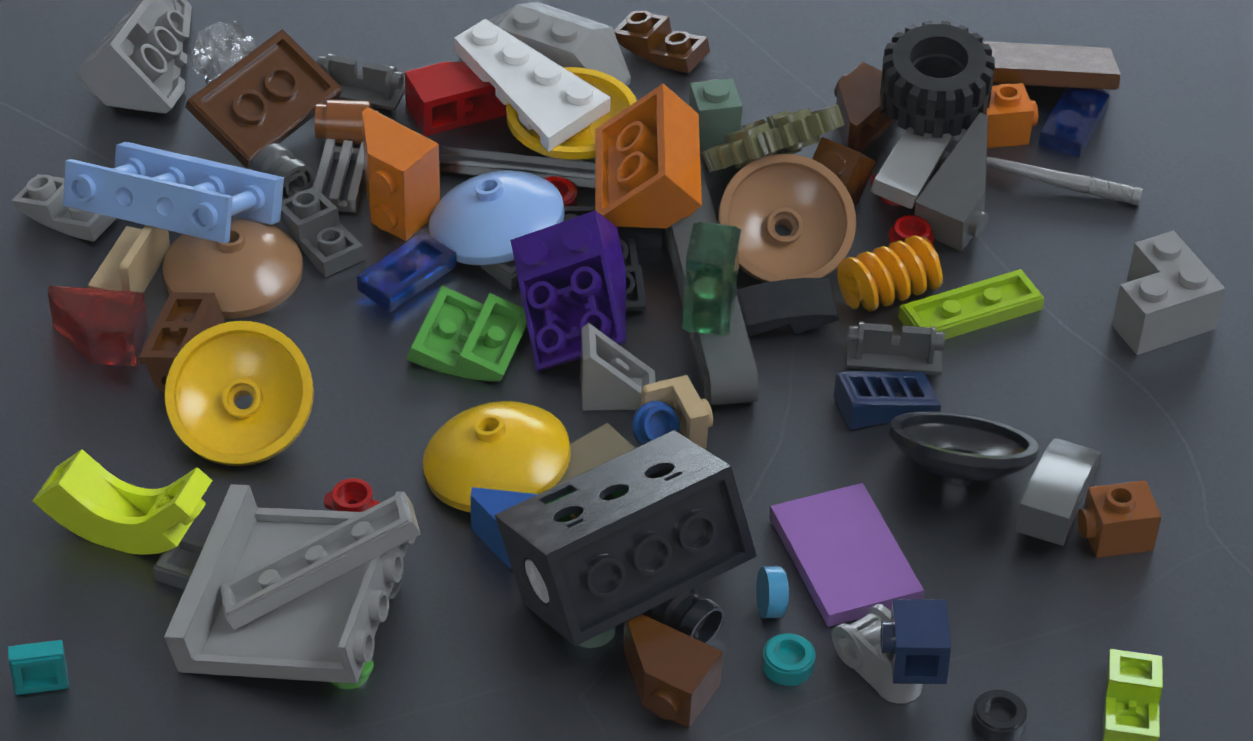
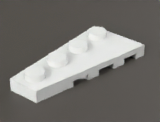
M486 19L454 37V52L483 82H490L496 88V96L504 105L509 103L519 113V121L528 130L534 129L540 135V143L548 152L610 112V96Z

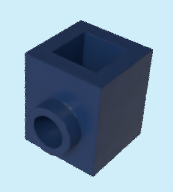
M892 600L891 621H881L880 647L881 653L891 654L893 684H947L951 654L947 600Z

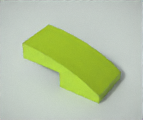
M1117 649L1109 650L1102 741H1159V703L1163 689L1162 656Z

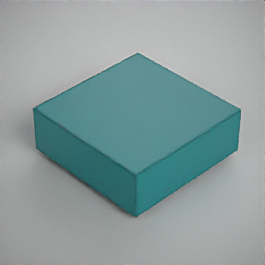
M63 640L8 646V661L15 695L69 688Z

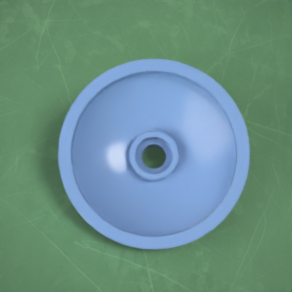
M495 171L470 178L451 189L433 210L429 219V232L435 248L451 260L471 265L499 264L514 260L510 240L563 222L565 209L559 190L548 180L523 171Z

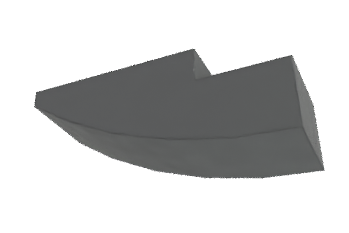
M1054 438L1042 455L1020 502L1015 531L1064 546L1071 526L1075 525L1078 511L1082 507L1102 452Z

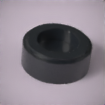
M1004 690L987 691L981 694L974 703L971 719L972 726L975 732L987 741H1015L1024 731L1027 709L1023 701L1011 692Z

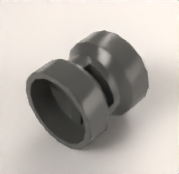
M274 143L264 147L253 160L251 170L284 177L282 200L293 196L297 192L307 190L313 185L314 172L311 167L302 160L295 159L293 153L282 144Z

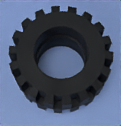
M925 21L919 27L914 24L905 27V33L897 32L892 37V43H887L883 56L880 94L882 107L887 108L886 115L891 120H898V126L906 130L911 127L914 129V134L920 136L928 133L933 134V138H942L943 134L949 133L951 136L961 134V129L968 130L979 113L987 114V108H989L995 58L992 57V49L989 44L983 43L982 36L977 32L969 33L968 27L963 25L955 27L951 25V22L941 21V24Z

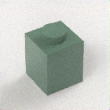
M713 79L690 83L689 106L699 114L700 151L725 142V135L741 130L743 106L733 79Z

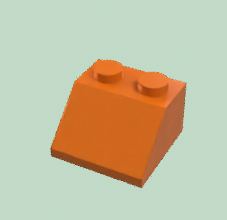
M367 107L362 111L365 184L370 221L381 230L407 241L429 223L433 210L440 202L439 144Z

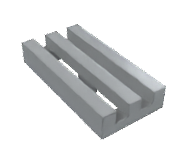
M326 139L314 186L325 196L334 159H339L328 200L338 208V211L355 213L357 212L365 180L363 142H361L360 148H353V141L344 140L343 146L340 147L335 146V139ZM350 160H357L347 201L340 200Z

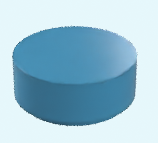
M781 566L760 567L756 579V602L761 618H782L787 611L789 601L786 572Z

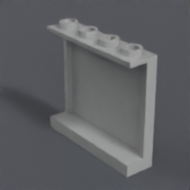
M231 484L164 636L177 671L180 673L357 684L365 662H370L373 657L374 637L379 623L384 622L388 616L389 596L393 585L402 578L403 558L408 544L412 545L416 537L234 630L225 619L220 590L222 584L362 512L261 508L256 505L250 485Z

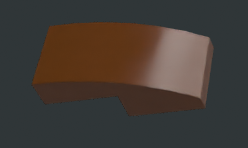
M644 10L633 11L614 29L618 43L627 50L647 61L689 74L710 52L708 37L692 35L685 31H672L669 16L651 14Z

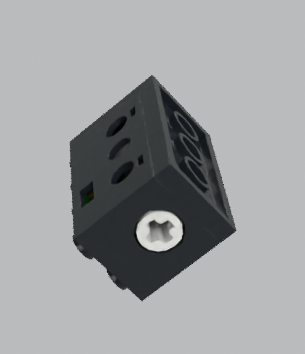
M675 430L495 514L523 604L574 646L757 557L731 465Z

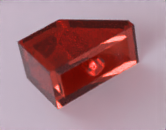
M49 286L48 299L53 327L89 363L124 366L138 365L139 355L148 330L144 292Z

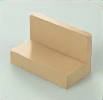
M145 225L143 229L126 226L89 282V299L133 309L162 264L165 254L170 247L168 230Z

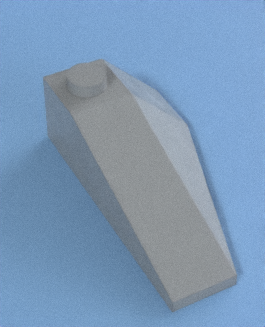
M138 0L91 52L75 73L82 80L86 90L92 95L97 96L106 106L165 114L169 112L185 90V80L180 77L181 69L187 65L188 55L183 52V42L189 37L191 4L187 0Z

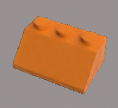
M664 83L595 129V210L615 226L667 229L682 218L691 216L702 206L699 114Z

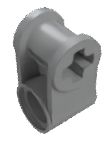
M876 604L868 608L866 616L850 625L842 623L833 628L831 633L832 642L839 657L846 665L855 669L882 698L889 702L900 704L914 701L920 696L923 684H893L891 654L881 653V621H891V611L882 604Z

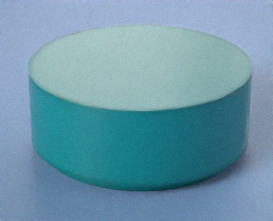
M791 633L776 635L769 639L763 648L762 669L765 675L777 684L785 686L802 684L813 674L816 657L815 649L802 636Z

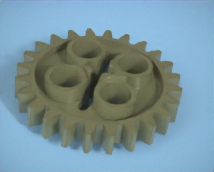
M838 104L812 112L809 107L792 112L786 110L766 117L767 121L761 119L743 125V129L725 135V142L705 149L700 154L707 172L727 168L735 165V168L738 169L765 156L802 151L801 148L820 142L819 135L835 130L845 124Z

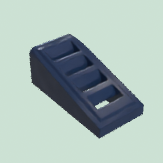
M848 371L836 374L833 397L850 430L891 422L896 416L905 413L941 411V403L924 372ZM918 389L921 397H914L911 390ZM901 392L903 397H896L895 393Z

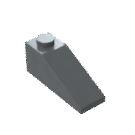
M979 113L915 202V216L924 218L930 224L934 240L962 252L972 237L978 238L983 233L988 221V213L984 212L988 116Z

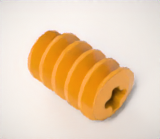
M917 235L906 238L904 242L897 241L890 243L888 247L882 246L875 248L872 252L860 253L856 258L842 259L838 264L837 270L838 284L846 304L852 309H857L861 303L868 312L875 311L879 302L883 306H889L893 304L895 297L900 301L907 300L911 292L915 295H922L927 287L931 290H936L943 284L940 260L933 244L928 238Z

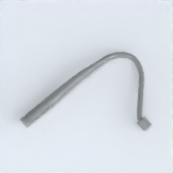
M946 151L942 159L946 160L951 152ZM987 157L986 160L987 167L1004 170L1085 194L1089 193L1090 195L1127 202L1139 206L1143 188L1099 178H1090V176L999 158Z

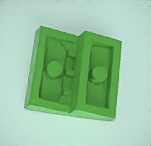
M441 286L410 348L406 360L441 373L463 378L501 381L527 325L524 308L492 293H489L485 303L482 304L445 286Z

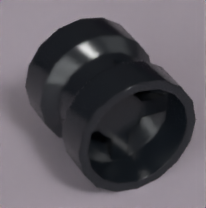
M695 587L652 608L651 611L652 619L706 644L717 634L725 616L724 609L709 598L702 600L698 597V590Z

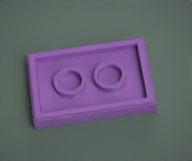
M863 483L770 506L769 518L827 627L861 619L866 616L867 609L876 604H882L891 611L893 599H923V587Z

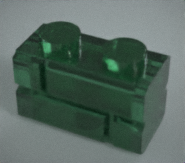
M705 222L693 223L685 269L682 328L686 331L722 336L730 334L736 303L741 229L737 228V226Z

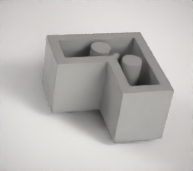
M1174 230L1135 242L1127 282L1120 284L1112 326L1136 355L1216 329L1225 287Z

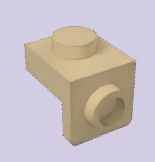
M688 375L661 380L642 387L641 405L651 401H661L668 404L679 417V433L700 447L707 449L708 428L713 426L712 410L707 399H700Z

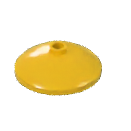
M564 67L610 96V112L549 152L540 143V135L534 129L528 130L519 121V113L510 103L507 104V124L512 134L523 145L546 157L567 161H580L595 158V129L635 103L637 99L623 82L609 74L587 68Z
M232 321L218 324L193 337L174 359L165 385L167 415L174 431L182 442L202 458L228 466L257 464L284 451L304 429L312 410L314 398L312 374L304 355L297 345L277 329L251 321ZM249 395L253 397L252 404L248 408L240 409L236 407L237 400L241 396Z
M490 402L469 408L457 414L433 435L424 452L423 471L428 487L439 500L458 510L471 512L470 494L472 487L540 494L555 487L568 468L571 446L565 427L550 412L522 402Z

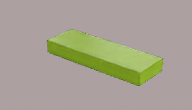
M1018 269L900 305L898 318L904 326L927 328L934 326L937 332H945L946 340L1042 310L1044 296L1023 270Z

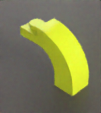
M81 449L55 467L32 502L63 527L92 543L130 554H158L172 550L179 545L194 519L203 510L206 502L201 498L213 480L197 467L166 487L158 489L141 488L118 479Z

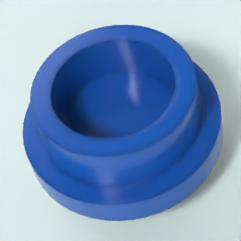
M661 401L644 403L636 410L632 419V432L640 445H644L673 430L678 433L680 430L678 415L671 406Z

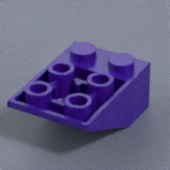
M595 210L510 240L535 366L538 372L580 359L582 327L588 323L617 344L622 345L626 343V268L618 230L613 223Z

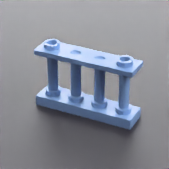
M123 142L116 144L115 168L73 159L66 160L63 206L225 244L230 241L231 216L269 225L280 222L284 177Z

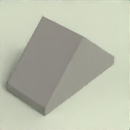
M590 323L582 327L580 372L582 411L637 410L641 406L642 387L647 384L656 383L655 371Z

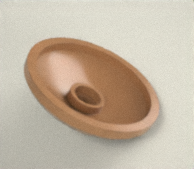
M774 154L747 164L731 179L720 202L718 226L723 245L731 259L745 273L763 283L796 278H825L838 268V264L842 259H845L852 246L856 231V213L847 188L836 174L826 166L800 155ZM775 226H786L790 231V235L780 236L775 231Z
M231 217L230 241L224 244L182 234L167 250L162 269L165 287L169 294L171 292L215 293L224 319H236L264 313L288 299L301 281L303 262L297 243L279 227L239 217Z

